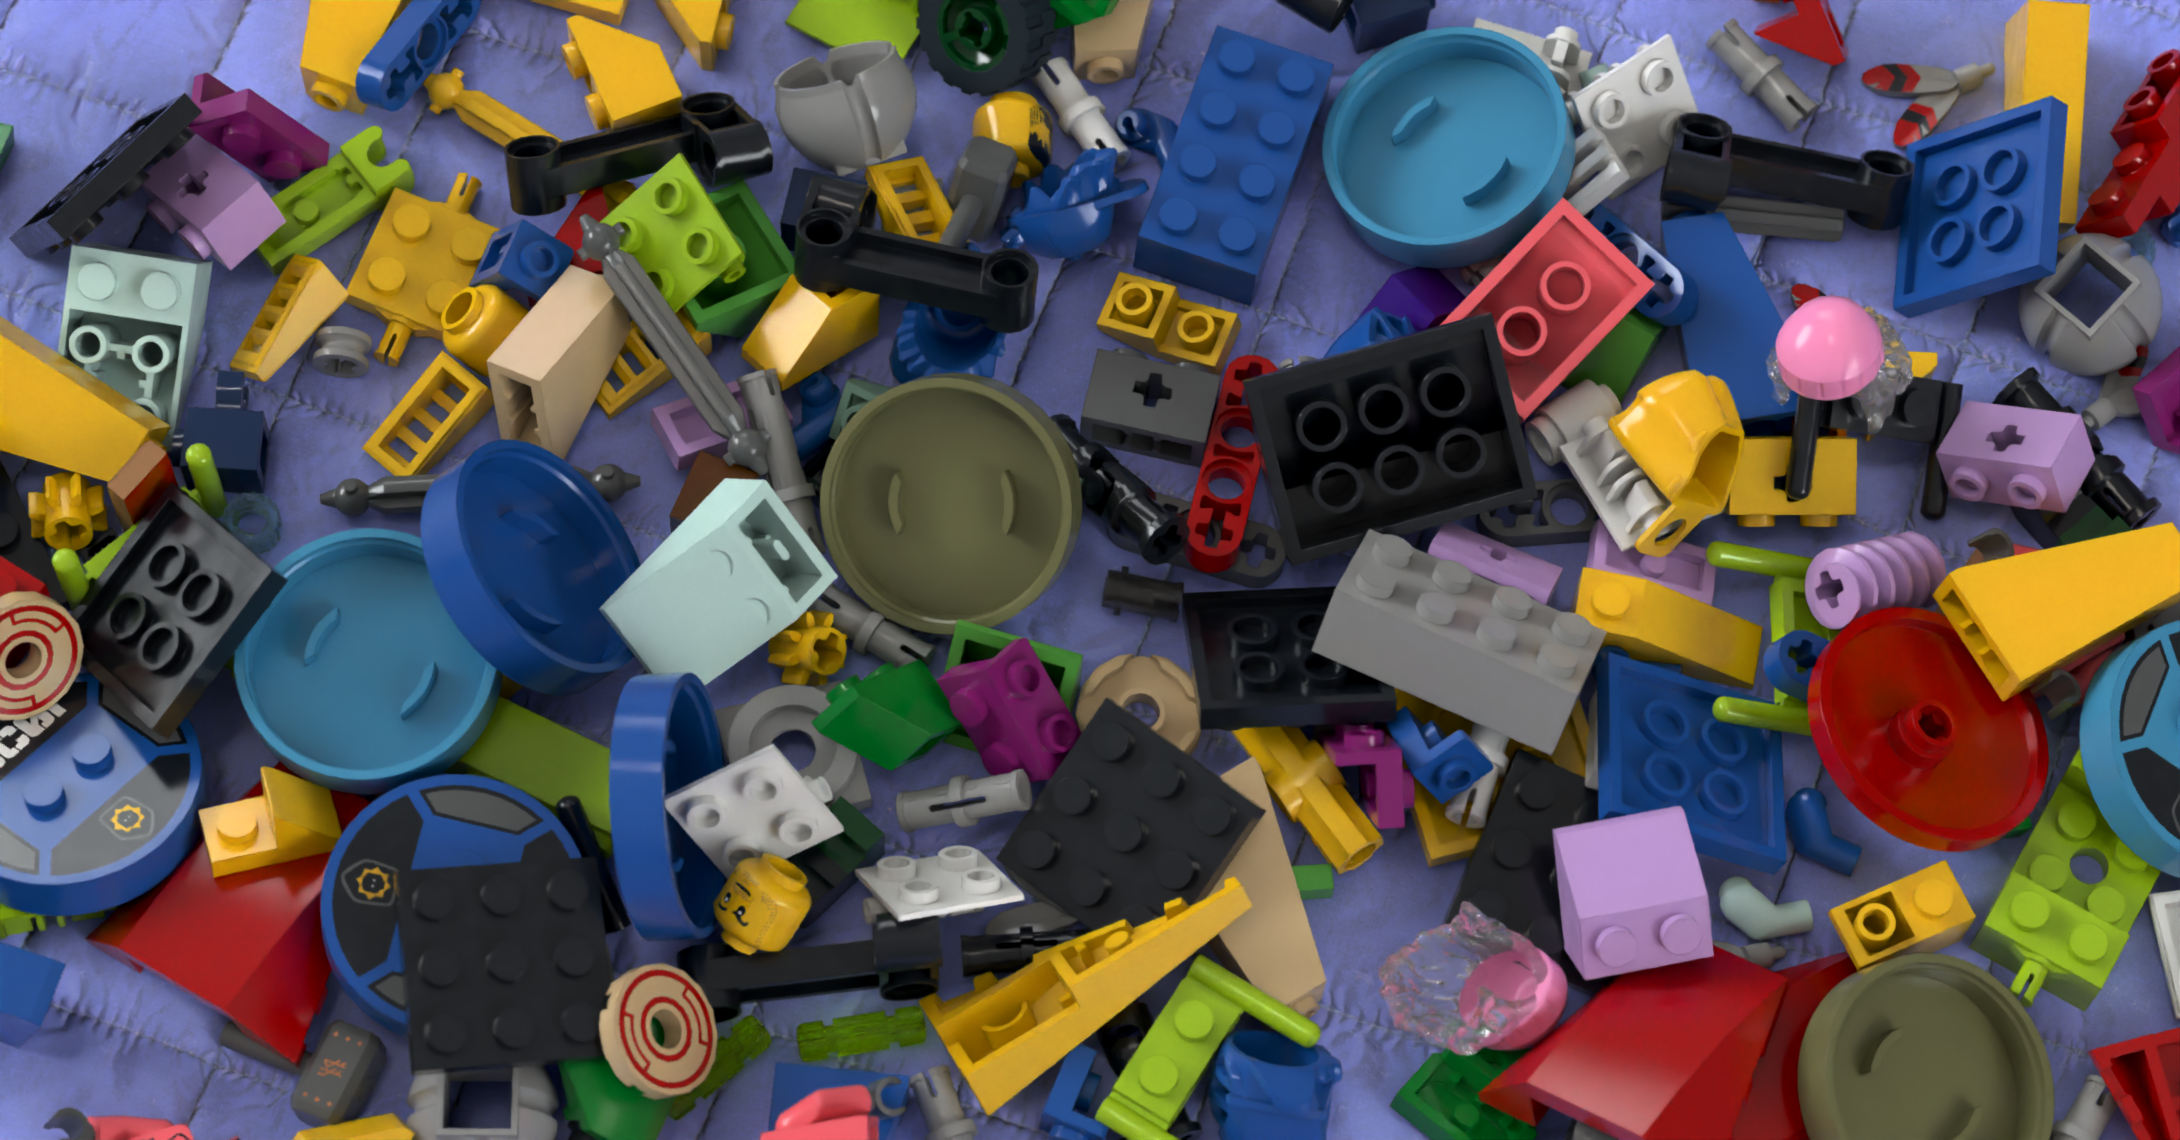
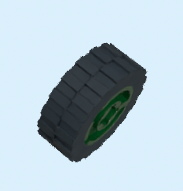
M919 0L918 2L920 11L919 17H916L917 29L920 30L921 40L919 42L922 51L926 52L930 60L928 63L934 72L938 71L943 76L945 83L951 87L956 86L960 88L962 93L968 95L980 93V96H990L1025 83L1026 80L1034 78L1042 71L1040 69L1041 66L1048 63L1052 55L1050 50L1052 44L1056 43L1057 31H1054L1055 9L1051 8L1049 0ZM982 21L986 22L988 27L987 30H984L982 26Z

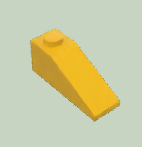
M1583 567L1574 592L1571 612L1584 617L1591 625L1607 631L1600 649L1605 646H1619L1626 650L1630 659L1680 664L1683 667V675L1752 690L1762 637V626L1647 579Z

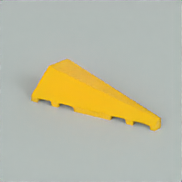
M1233 876L1224 880L1223 889L1201 902L1188 906L1182 897L1164 903L1165 916L1134 928L1126 919L1033 954L1032 963L1006 978L998 980L990 971L974 977L975 990L944 1002L936 993H933L918 1002L970 1090L987 1116H989L1252 907V904L1240 882Z

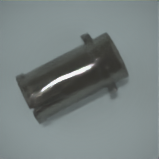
M1122 566L1120 571L1108 569L1101 607L1113 609L1112 615L1119 616L1122 610L1167 619L1174 623L1177 622L1180 611L1178 606L1182 602L1184 590L1183 582L1177 581L1175 583L1129 574V567Z

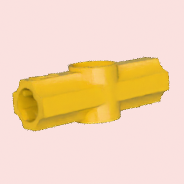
M1285 726L1242 728L1230 731L1250 758L1254 756L1261 766L1268 792L1278 807L1293 824L1297 821L1300 823L1315 847H1318L1326 861L1332 865L1338 875L1358 868L1369 860L1374 852L1384 844L1382 836L1345 789L1347 784L1342 774L1316 740L1312 739L1309 741L1299 728Z

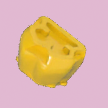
M1688 370L1664 376L1646 385L1637 392L1634 402L1626 410L1610 418L1608 427L1634 461L1672 503L1634 544L1639 553L1663 557L1669 554L1706 515H1716L1726 506L1743 454L1744 430L1727 384L1714 375L1705 376L1697 370ZM1683 519L1679 528L1672 535L1662 541L1655 542L1658 534L1667 525L1676 520Z

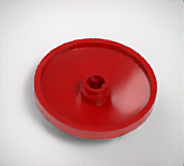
M1892 607L1869 612L1847 625L1825 646L1819 655L1811 673L1807 695L1808 718L1813 740L1825 768L1837 787L1874 824L1899 839L1919 847L1945 852H1964L1976 850L2000 840L2024 821L2033 811L2044 790L2049 764L2046 730L2036 701L2029 688L2002 702L1946 616L1912 607Z

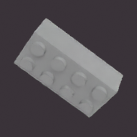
M1369 529L1335 588L1311 651L1552 756L1582 692L1607 631L1591 625L1587 619L1576 613L1561 612L1535 601L1521 589L1512 586H1501L1475 575L1461 563L1452 560H1441L1415 549L1401 537L1381 534Z

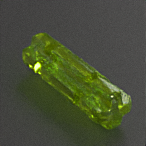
M915 1005L894 1009L895 1014L886 1016L885 1010L833 1018L832 1025L826 1026L823 1025L822 1020L801 1023L796 1029L799 1056L802 1061L810 1062L828 1059V1053L836 1051L837 1056L842 1057L890 1049V1043L899 1042L900 1047L922 1044L926 1040L924 1014L921 1007Z
M753 1015L744 1017L730 1029L732 1033L728 1039L724 1036L717 1039L715 1061L706 1079L689 1093L676 1097L668 1114L670 1118L675 1121L682 1119L696 1107L695 1102L698 1097L705 1100L745 1067L743 1063L747 1057L754 1060L770 1047L771 1036L766 1027Z

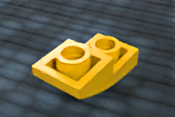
M1120 271L1096 323L1098 330L1133 348L1172 364L1177 362L1196 363L1205 367L1209 373L1221 375L1242 327L1239 316L1236 313L1181 299L1176 286Z

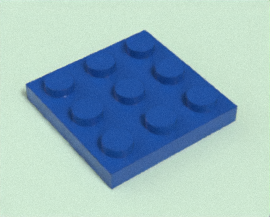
M2049 96L1907 144L1906 158L1914 163L1915 172L1900 224L1893 310L1907 318H1913L2055 274L2068 112L2067 104L2054 96Z
M1608 652L1597 665L1599 820L1681 806L1685 812L1697 853L1775 875L1787 862L1782 732L1720 722L1715 719L1712 712L1715 700L1721 696L1775 704V702Z

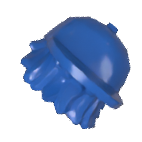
M1095 148L1085 149L1077 157L1076 162L1072 163L1065 170L1058 165L1050 163L1043 169V176L1040 179L1039 185L1032 181H1024L1022 183L1023 209L1017 204L1012 208L1010 214L1006 216L1007 226L1000 231V241L1003 243L1002 248L1017 249L1022 246L1032 254L1049 259L1068 258L1069 261L1081 260L1082 254L1099 248L1109 238L1113 229L1114 204L1146 193L1149 190V185L1146 179H1131L1120 182L1118 178L1114 177V166L1118 155L1115 148L1096 150Z
M967 242L964 247L967 250L981 252L978 246L972 242ZM907 301L908 304L902 310L903 321L897 329L889 356L892 376L900 384L940 373H968L988 378L994 376L997 357L1004 356L1006 352L1004 345L1006 333H999L987 328L981 323L978 316Z

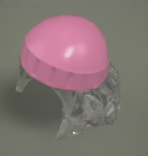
M1835 295L1820 296L1809 300L1789 316L1778 333L1776 346L1770 349L1769 357L1766 359L1768 376L1774 384L1772 397L1777 404H1786L1792 390L1803 397L1814 400H1838L1848 396L1857 398L1867 418L1868 432L1870 434H1876L1882 428L1885 418L1893 412L1896 395H1901L1913 378L1911 369L1912 359L1906 351L1901 335L1890 324L1889 319L1882 314L1878 315L1875 309L1870 306H1860L1847 297Z
M1464 901L1461 904L1460 914L1456 915L1450 924H1443L1435 929L1419 932L1414 943L1405 945L1397 953L1387 956L1385 963L1378 971V976L1384 983L1380 987L1379 994L1388 1004L1389 1014L1394 1019L1395 1030L1414 1034L1425 1043L1436 1047L1448 1048L1457 1055L1474 1054L1485 1047L1500 1051H1517L1534 1047L1557 1027L1568 1000L1567 979L1562 968L1542 950L1535 947L1525 936L1507 929L1504 924L1494 918L1486 917L1469 901Z

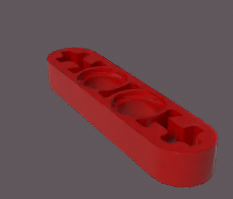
M1259 355L1241 356L1229 364L1225 371L1187 519L1190 533L1183 547L1186 560L1194 568L1203 572L1218 573L1229 569L1235 564L1240 553L1261 464L1256 441L1248 447L1238 448L1224 441L1221 434L1228 428L1242 427L1254 435L1248 406L1241 405L1244 391L1242 380L1278 371L1277 367L1269 359ZM1229 478L1241 486L1243 493L1233 499H1222L1215 496L1210 491L1208 485L1215 479ZM1212 518L1223 521L1217 548L1205 546Z

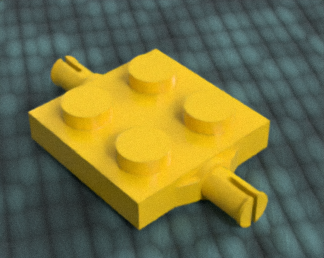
M458 173L446 203L428 201L399 188H394L348 285L347 292L349 295L345 300V303L375 314L387 325L380 344L373 354L381 363L384 364L388 356V366L397 367L410 336L432 337L443 342L441 316L444 308L457 292L469 286L492 234L501 230L476 220L468 213L479 189L482 187L481 181L476 177L471 176L468 183V174Z

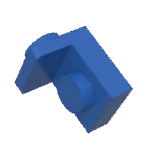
M521 219L492 234L468 287L491 284L500 287L505 292L514 288L539 301L568 268L574 251L570 246L525 219Z
M1406 706L1396 712V721L1385 722L1395 742L1402 749V756L1411 773L1441 804H1444L1458 793L1467 790L1474 782L1493 770L1494 766L1488 755L1463 730H1458L1447 737L1435 721L1431 720L1424 725Z
M1079 1044L1067 1053L1042 1111L1038 1127L1039 1130L1049 1133L1048 1140H1105L1109 1127L1074 1112L1075 1109L1088 1112L1102 1079L1101 1075L1092 1072L1097 1054L1096 1050Z

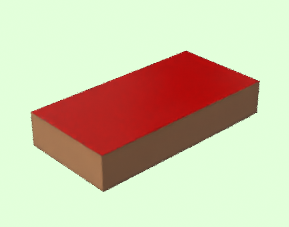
M151 440L148 443L145 442L107 483V489L123 533L147 514L170 482L179 487L168 453Z

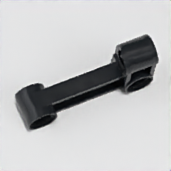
M705 92L682 100L679 105L680 113L560 143L557 139L545 135L521 137L506 144L503 150L512 210L520 215L541 216L554 213L565 207L567 195L656 173L678 153L684 155L690 167L702 178L709 188L766 175L772 172L773 168L772 148L762 123L752 118L735 102L732 96L720 92Z
M1686 113L1678 119L1672 147L1666 162L1659 202L1715 213L1717 206L1726 199L1728 186L1845 209L1852 221L1873 230H1893L1901 224L1915 166L1908 158L1898 153L1887 150H1869L1864 152L1860 159L1734 134L1732 133L1731 126L1726 121L1705 113Z
M817 174L813 175L807 190L803 209L796 224L794 276L797 282L805 289L813 292L827 293L847 287L978 316L981 323L987 328L999 333L1011 334L1020 332L1029 327L1033 322L1039 266L1035 258L1029 253L1015 248H1002L985 254L871 229L878 198L871 189V186Z
M890 912L876 914V925H873V940L737 956L735 949L728 944L704 943L684 948L676 954L677 968L683 970L701 987L713 1009L715 1023L726 1022L740 1016L742 1004L879 988L880 996L890 1001L921 999L938 991L939 967L943 966L938 915L898 921Z

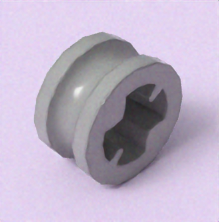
M328 326L316 332L315 343L320 349L315 351L312 356V365L315 369L326 375L341 378H356L368 372L369 360L364 355L368 354L372 349V338L367 333L345 326Z

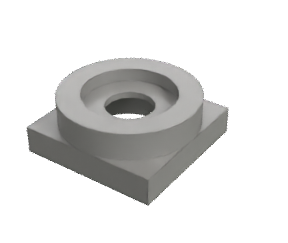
M841 681L815 687L795 684L776 686L757 694L747 703L715 710L727 766L771 745L775 738L784 732L799 731L810 737L816 751L813 761L806 768L797 772L802 778L809 776L814 780L821 776L827 781L833 795L832 800L825 803L827 808L829 809L841 796L858 811L872 807V798L861 756L818 733L811 723L830 706L825 697Z

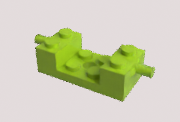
M2080 745L1969 946L1970 949L2017 974L2009 988L2016 998L2021 993L2026 981L2029 982L2020 1000L2023 1007H2031L2033 1005V1000L2041 987L2085 1012L2105 984L2130 937L2128 932L2161 873L2160 870L2145 862L2128 848L2103 817L2086 779ZM2079 855L2095 859L2103 871L2102 881L2096 884H2086L2079 881L2071 871L2070 860Z

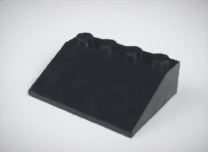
M1491 312L1242 380L1275 526L1280 534L1286 554L1285 557L1292 566L1359 548L1369 529L1381 534L1402 536L1538 498Z

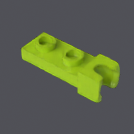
M379 126L368 127L341 145V153L329 159L327 166L314 169L271 198L286 219V222L262 242L254 252L274 277L283 272L295 254L307 256L376 209L382 212L395 187L408 193L412 191L415 185V177L406 159L395 160L387 166H376L386 157V147L382 140L383 132Z

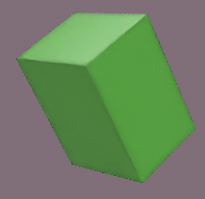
M1328 863L1291 866L1302 900L1332 898L1334 891L1332 865Z

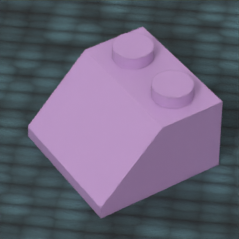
M1681 806L1552 829L1564 949L1585 981L1714 956L1708 892L1685 812Z

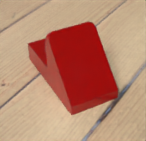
M1782 0L1784 4L1793 1L1796 10L1765 22L1754 31V34L1761 38L1833 66L1846 61L1849 55V50L1828 0Z

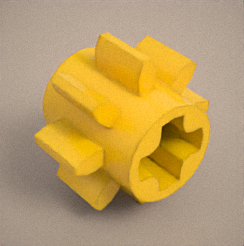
M60 472L47 476L42 486V493L28 492V517L31 518V536L33 538L44 536L45 541L57 550L62 548H69L73 551L79 550L90 544L93 538V530L107 531V506L104 504V487L102 485L91 487L89 481L79 473Z
M816 610L805 611L795 622L769 640L768 651L770 656L767 660L768 663H773L777 667L784 669L781 677L783 684L814 687L827 684V675H832L840 668H844L847 652L845 642L847 634L831 627L834 614Z

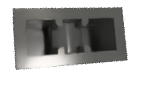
M1098 348L1081 415L1080 435L1088 442L1099 443L1104 447L1201 468L1218 401L1221 375L1209 373L1205 367L1192 362H1177L1171 365L1148 360L1143 353L1133 349L1117 348L1113 351ZM1147 398L1158 400L1156 406H1145Z

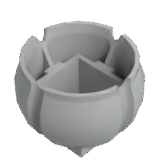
M874 40L836 47L828 51V58L824 63L811 56L792 65L776 77L773 83L776 91L775 112L781 130L790 144L810 162L833 172L836 176L842 177L908 152L904 141L913 125L917 109V92L910 69L898 54L896 46H892L891 42Z
M2082 233L2065 237L2058 241L2055 274L2020 285L2018 311L2022 330L2030 346L2036 352L2042 355L2047 352L2050 353V364L2056 368L2080 376L2110 374L2131 364L2137 358V346L2147 347L2155 338L2162 320L2163 310L2160 281L2152 264L2145 256H2132L2130 254L2131 245L2127 242L2100 233ZM2087 263L2091 264L2124 291L2091 328L2087 327L2054 299Z
M543 1065L416 1075L408 1093V1106L415 1110V1113L411 1114L406 1120L407 1126L415 1133L411 1140H555L557 1136L558 1122L551 1115H554V1112L559 1108L558 1095L551 1076ZM512 1081L511 1129L449 1128L450 1082Z

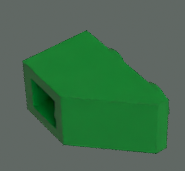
M921 659L898 668L892 662L885 663L871 672L862 681L858 675L849 677L826 695L825 698L830 703V706L811 722L818 733L889 771L924 758L962 725L952 713L949 701L936 679Z

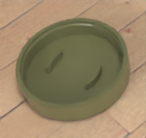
M940 373L911 380L880 394L851 418L834 442L826 461L820 488V515L825 541L837 569L847 584L864 602L884 617L900 625L933 634L952 635L954 634L958 619L990 628L1012 618L1037 601L1049 590L1066 567L1074 550L1082 518V491L1078 468L1068 443L1054 421L1034 401L1020 391L988 377L968 373Z
M1914 953L1859 970L1843 979L1825 996L1813 1013L1806 1028L1799 1054L1797 1082L1801 1114L1810 1140H2049L2054 1118V1084L2050 1062L2041 1036L2031 1017L2012 992L1994 976L1968 961L1939 953Z

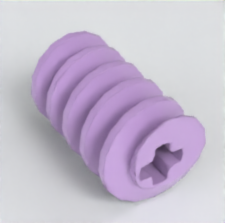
M1912 531L1860 541L1859 543L1846 544L1841 547L1828 548L1816 555L1807 569L1805 579L1806 601L1812 615L1821 625L1829 629L1845 628L1857 618L1879 609L1892 607L1930 608L1936 603L1932 594L1946 578L1944 558L1936 545L1926 536Z

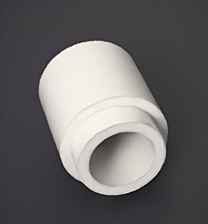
M1585 379L1536 409L1534 419L1525 424L1526 435L1534 451L1547 465L1553 466L1560 461L1565 463L1557 450L1559 446L1585 437L1582 427L1591 419L1597 416H1604L1608 423L1611 417L1622 413V408L1616 395L1605 384L1598 386L1593 381Z

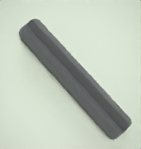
M1726 195V199L1717 206L1715 213L1723 211L1734 233L1816 241H1839L1843 234L1845 223L1844 209L1815 203ZM1661 202V221L1671 220L1675 215L1684 211L1699 209Z

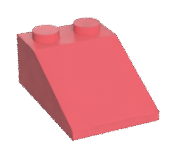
M1563 197L1440 325L1487 312L1492 313L1521 426L1655 284Z

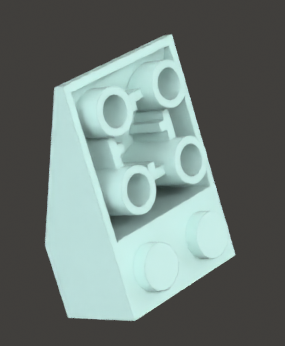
M93 242L74 244L71 247L58 354L172 426L162 443L167 447L166 452H171L173 432L175 429L180 428L204 328L213 261H202L196 258Z
M725 478L599 608V611L649 675L691 672L697 675L705 686L795 622L838 575L766 480Z

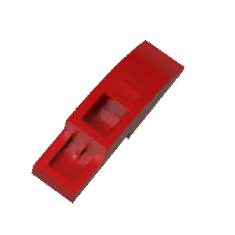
M2177 49L2165 51L2153 59L2147 67L2148 74L2137 91L2125 101L2123 105L2124 111L2110 132V135L2122 151L2113 159V168L2101 187L2096 189L2089 197V206L2074 228L2078 234L2100 233L2116 238L2130 236L2137 233L2143 222L2171 215L2180 202V52Z

